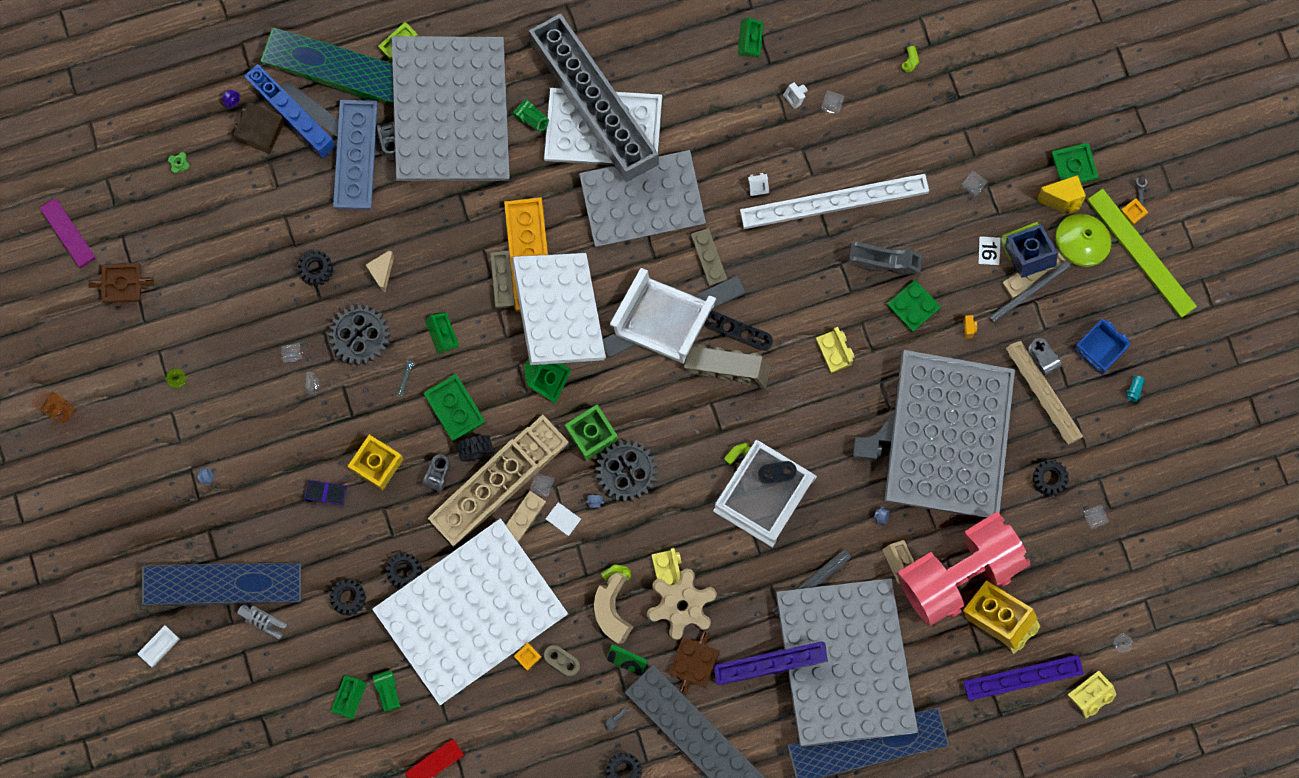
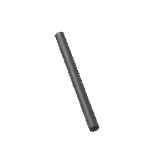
M1065 261L990 316L992 322H996L1071 267L1070 264Z

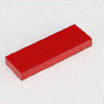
M452 739L404 774L407 778H434L465 755L455 740Z

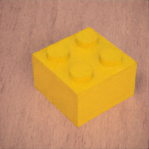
M369 434L349 463L348 468L354 474L383 491L404 459L400 453Z

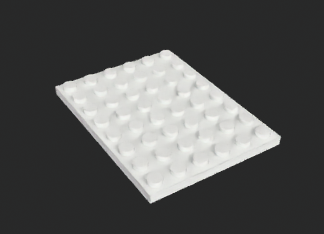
M501 518L372 609L439 705L446 702L568 615L565 608Z

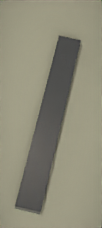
M735 276L694 297L704 301L709 296L716 298L712 308L714 309L744 295L746 292L738 276ZM682 301L627 328L653 338L697 317L702 309ZM616 334L602 339L608 358L637 345L616 336Z

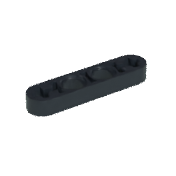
M710 311L707 318L714 316V320L719 323L720 319H722L720 329L717 328L718 323L712 322L708 324L707 319L703 324L709 330L761 351L769 350L773 344L772 336L769 333L715 311ZM726 323L734 325L732 332L724 330L723 327ZM744 330H749V331H751V333H752L751 338H749V339H744V338H742V336H741L742 331H744ZM755 333L758 334V339L763 340L764 337L767 338L769 344L762 346L761 341L757 339L756 343H754Z

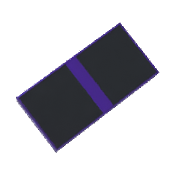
M308 480L305 500L343 506L347 486Z

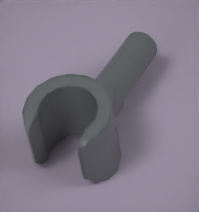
M1137 178L1135 189L1139 194V202L1144 205L1143 194L1147 186V179L1145 178L1144 184L1140 185Z
M626 707L606 721L605 726L608 731L618 727L616 721L628 712Z

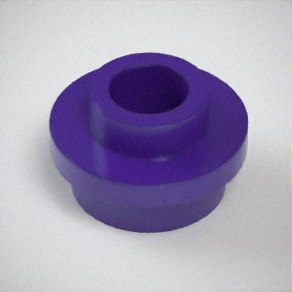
M235 90L226 91L222 97L224 105L227 108L236 106L239 103L240 94Z

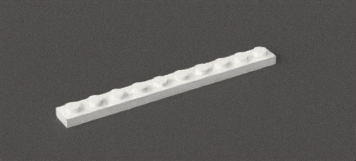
M920 174L740 209L743 227L748 229L928 194L929 188L926 175Z

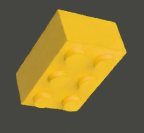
M987 580L963 610L969 622L1013 649L1017 647L1038 619L1033 608Z

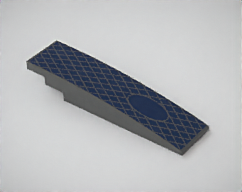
M301 563L142 566L143 606L196 607L302 602Z
M934 708L915 713L917 733L800 747L799 742L788 744L787 748L795 778H826L948 747L950 745L940 709Z

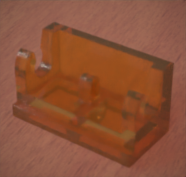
M53 391L40 408L52 420L57 417L58 413L63 412L64 417L61 419V423L66 422L70 415L76 411L67 400Z

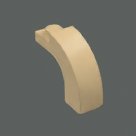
M623 573L612 574L607 582L608 587L606 585H599L594 600L595 616L600 628L618 644L626 641L634 627L618 615L615 607L617 594L627 579V576Z

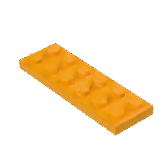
M542 197L504 201L516 312H521L512 258L548 255Z

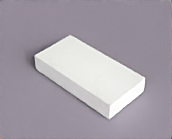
M164 625L138 655L153 668L180 639Z

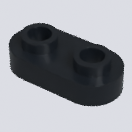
M790 461L766 464L760 467L758 478L765 485L788 482L795 478L797 468ZM788 467L791 472L785 473L783 469ZM770 471L772 475L767 477L764 475V472Z

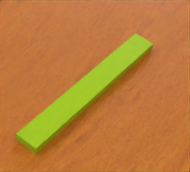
M1104 189L1091 196L1087 202L1180 319L1197 307Z

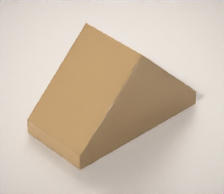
M387 251L366 264L369 273L382 292H386L394 260L392 251Z

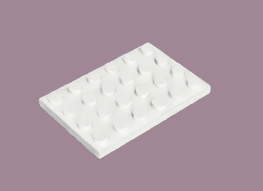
M550 88L548 119L550 121L548 122L544 160L615 166L563 89ZM616 92L658 152L662 95Z
M586 253L513 257L512 265L530 365L604 360L606 356Z

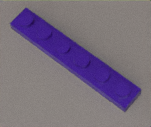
M821 641L714 665L716 683L721 686L828 662L826 644Z
M1079 655L967 680L963 683L967 699L972 701L1077 677L1084 673Z

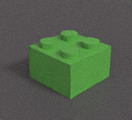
M598 405L565 424L567 433L586 461L605 450L606 447H610L612 443L619 441L618 435Z

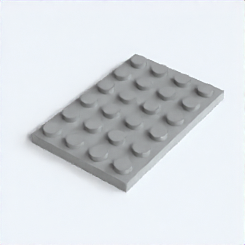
M690 150L659 156V165L628 182L624 180L616 166L579 173L595 248L706 224Z

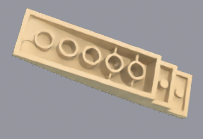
M542 415L530 427L525 428L514 440H510L428 519L453 546L457 545L547 465L569 442Z

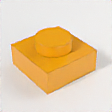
M1136 198L1121 210L1132 225L1148 214V211Z
M968 315L964 318L965 339H973L974 333H977V321H973V315Z
M529 643L514 655V658L527 671L542 658Z

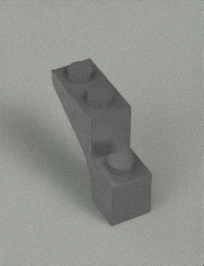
M852 242L849 261L872 272L892 270L900 275L920 273L922 255L911 249L891 250L860 242Z
M895 411L877 434L871 437L855 438L852 460L876 462L877 457H881L882 446H878V444L891 446Z

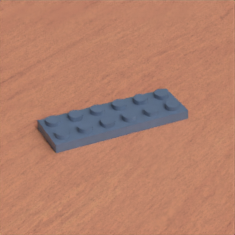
M340 100L334 209L372 210L378 114L377 101Z

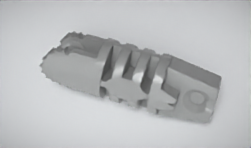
M242 605L237 614L246 618L245 621L277 639L281 638L282 633L272 628V624L279 628H285L287 625L285 622L255 606L250 608Z

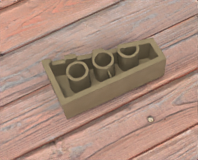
M699 344L691 347L684 366L687 372L710 378L718 375V378L724 381L731 382L733 379H736L743 385L748 386L752 382L759 384V388L766 389L771 368L759 353L751 352L749 355L743 354L739 350L728 352L720 347L708 349L706 346Z

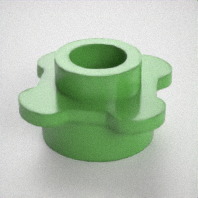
M181 152L177 156L172 155L168 158L172 165L171 171L173 173L182 172L189 168L185 153Z

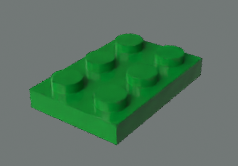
M457 374L423 393L452 442L457 441L486 423Z

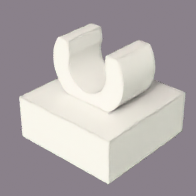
M794 82L787 87L783 95L795 109L801 105L805 98L804 93L808 90L804 85L798 87Z
M760 173L758 176H753L752 174L748 177L751 196L769 193L767 174Z

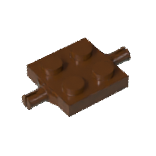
M140 263L102 265L100 280H89L88 286L89 288L101 289L103 303L140 302L142 287L154 285V278H142Z
M704 630L699 641H693L685 637L682 638L669 671V675L675 676L682 681L679 691L683 695H686L690 685L706 688L720 653L719 650L711 648L706 644L710 633Z

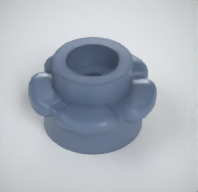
M208 467L205 469L201 468L197 475L200 483L208 486L215 480L212 471Z
M588 495L585 503L589 504V508H601V504H604L603 496Z
M884 506L880 510H876L874 520L877 521L878 525L887 524L890 510L885 509Z

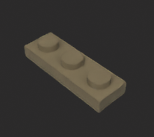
M709 228L692 233L691 238L709 288L727 281Z
M491 252L496 309L515 307L510 252Z

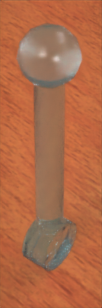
M412 360L406 362L407 369L400 391L397 392V397L399 398L404 396L405 384L410 369L414 366Z

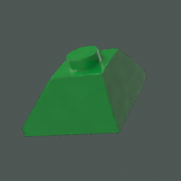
M529 358L524 366L527 386L556 404L572 370L562 363L530 365Z

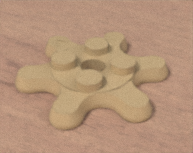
M684 569L680 574L679 582L675 585H669L663 579H656L652 585L653 590L660 595L661 602L658 606L652 607L647 611V617L652 622L660 619L668 620L671 625L669 635L673 640H679L683 637L684 628L688 624H695L701 630H707L711 626L710 618L703 613V606L705 603L715 600L717 593L712 587H707L703 590L696 589L693 585L695 574L691 569ZM680 600L687 602L685 610L677 608V603Z

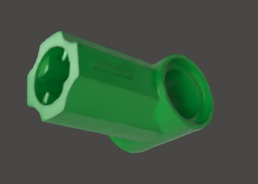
M524 99L512 112L522 124L527 123L538 132L544 131L550 121L547 116L538 111L527 99Z
M390 670L373 675L374 684L377 692H379L384 712L400 708L393 671Z

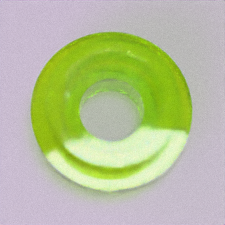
M173 369L167 374L166 380L171 387L179 388L184 385L186 376L182 370ZM178 375L179 379L173 381V376Z

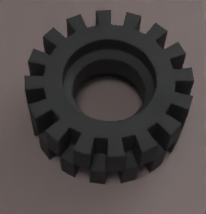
M310 250L309 254L305 252L304 257H300L298 272L305 283H308L310 286L314 284L316 287L318 284L324 285L325 281L328 282L330 280L329 277L333 275V264L325 252L322 251L321 253L319 250L313 252V250ZM320 262L323 266L322 271L316 275L311 274L308 271L311 263Z
M489 435L474 436L456 445L460 461L462 462L482 459V457H487V455H491L494 452Z
M1054 459L1041 462L1036 467L1032 477L1033 485L1037 487V491H1041L1044 496L1046 494L1048 496H1056L1062 492L1069 482V472L1066 471V466L1063 467L1061 462L1058 463ZM1047 471L1055 472L1058 476L1057 483L1054 485L1047 484L1043 479L1044 473Z
M398 553L397 556L391 557L392 560L387 563V577L399 589L422 573L420 562L412 554ZM402 564H408L412 568V572L407 578H401L397 575V569Z
M351 579L341 580L342 582L335 583L336 586L331 588L332 592L329 595L332 607L341 615L351 616V614H358L357 612L361 611L362 606H365L366 595L362 586ZM347 590L353 591L355 594L354 602L349 605L343 604L340 599L341 594Z
M617 753L610 758L606 765L607 778H620L616 773V769L622 763H627L632 768V773L628 778H640L642 775L641 764L637 757L631 753Z

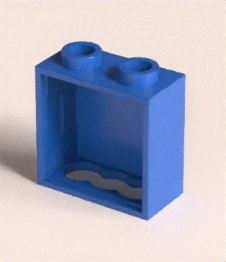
M1102 318L1076 345L1074 350L1103 375L1127 351L1131 344L1127 336L1122 333L1119 334L1110 321H1105Z

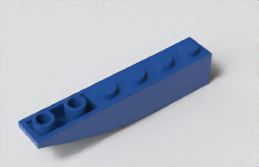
M259 64L244 76L268 104L284 117L285 122L322 159L336 147L333 139Z

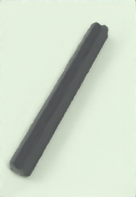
M845 549L842 550L797 589L819 586L851 558L850 554ZM776 606L772 611L779 618L778 606Z

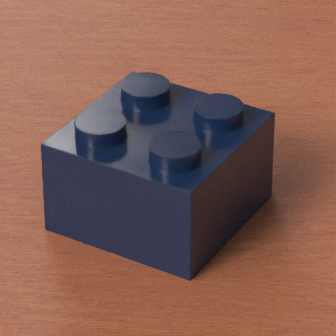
M1042 224L1006 236V251L1021 278L1056 266L1058 252Z

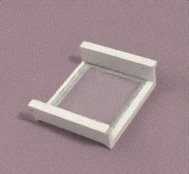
M641 268L613 317L610 326L614 327L616 336L684 364L689 350L711 309L714 307L716 298L709 296L706 301L650 279L648 270Z
M756 440L716 502L713 512L773 548L777 537L817 476ZM790 461L797 468L795 478L788 482L765 485L758 478L760 467L766 464ZM788 467L783 469L785 473L791 472ZM770 471L764 472V475L767 477L772 475Z

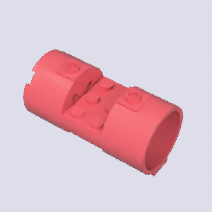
M998 511L962 533L971 553L964 560L946 570L941 562L930 552L896 573L910 604L927 626L930 627L949 615L953 618L962 612L960 608L965 605L957 587L967 582L970 578L982 572L990 583L995 586L1000 584L1001 587H1004L1012 582L1011 577L1030 566V560L1028 558L1025 560L1024 555L1027 552L1022 542L1010 525H1004V518L1000 516Z

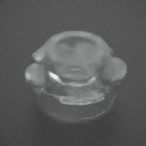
M1122 633L1115 637L1113 644L1118 652H1129L1132 649L1133 640L1127 634Z

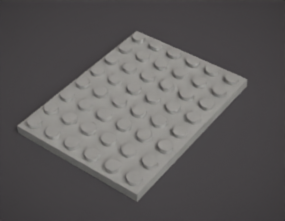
M392 36L396 181H509L504 38Z
M908 350L902 351L884 502L985 519L997 511L1000 513L1015 369Z
M892 578L776 592L784 650L821 641L826 644L828 662L788 671L800 747L918 732Z

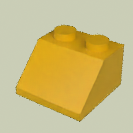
M1077 175L1042 187L1037 199L1039 203L1061 213H1074L1080 210L1086 195Z

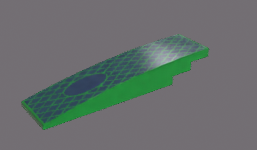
M272 28L260 61L261 63L366 100L370 98L384 104L388 102L394 105L391 63L322 41Z

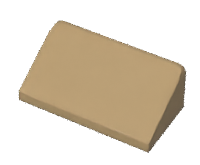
M904 540L890 544L883 549L898 584L900 582L896 573L914 562Z

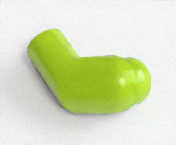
M916 46L907 48L909 58L906 62L902 63V69L905 72L914 71L919 64Z
M747 443L736 445L724 459L732 464L740 454L743 453L746 456L751 447Z
M615 564L602 572L601 575L605 581H608L612 574L623 573L627 576L626 580H629L631 578V571L626 566Z

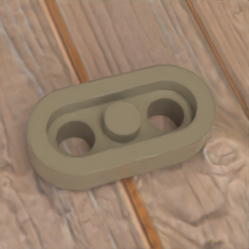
M551 645L545 650L544 658L549 665L568 677L578 674L580 664L574 656L556 645ZM557 653L558 657L556 659H552L551 654ZM573 664V670H568L567 665Z

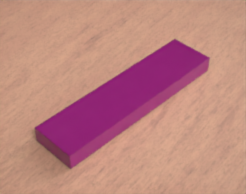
M56 198L40 207L80 269L96 259Z

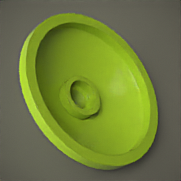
M1087 214L1070 215L1059 224L1056 230L1055 240L1057 248L1063 257L1073 264L1084 267L1094 266L1101 263L1110 252V233L1106 226L1093 216Z

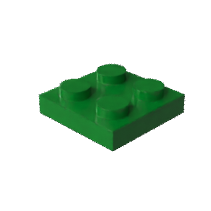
M1089 143L1052 151L1051 155L1059 181L1077 175L1081 184L1098 180L1099 176Z
M916 280L887 303V307L912 333L941 309V306Z

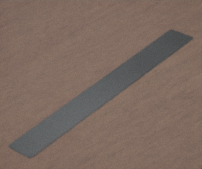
M286 81L281 86L310 117L338 137L339 120L289 81Z

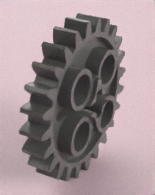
M359 304L356 310L351 305V311L348 312L344 308L345 314L338 313L340 319H333L335 326L329 327L333 332L328 334L333 339L329 343L330 345H335L332 350L333 352L338 351L336 354L338 358L343 356L342 360L344 363L350 359V365H353L355 361H357L358 366H361L362 361L368 365L369 359L375 363V356L377 355L381 358L380 351H387L384 345H390V342L386 339L391 337V334L386 332L390 330V327L385 325L387 323L386 318L381 319L383 317L382 313L376 315V308L370 312L368 305L364 310L361 304ZM358 319L365 320L363 325H355ZM350 332L351 336L348 339L341 338L342 334ZM371 332L378 333L376 338H368ZM357 333L363 334V337H362V338H360L359 336L357 337L356 334H357ZM363 345L364 349L361 352H356L355 347Z
M620 440L619 446L612 443L613 449L611 450L606 447L607 454H600L603 460H597L601 467H596V471L600 472V474L596 475V479H602L598 483L599 487L605 486L603 489L604 493L610 491L609 498L616 495V501L623 497L624 503H626L627 498H631V501L634 502L635 496L641 500V493L648 495L647 488L653 489L651 482H657V479L653 477L658 475V471L653 470L658 467L657 463H652L655 460V456L649 457L651 450L644 451V444L639 448L637 441L633 445L630 444V440L627 441L626 445L623 444L622 440ZM630 454L637 457L632 463L626 460V457ZM619 456L624 460L626 468L630 470V475L636 484L635 486H632L627 473H623L624 469L618 459ZM617 463L619 468L616 471H611L609 465ZM642 471L645 473V477L637 479L634 476L635 473ZM620 480H626L628 485L625 488H620L617 483Z

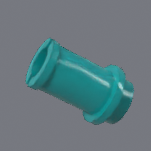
M1134 376L1130 389L1126 391V398L1134 402L1140 399V393L1146 380L1140 376Z

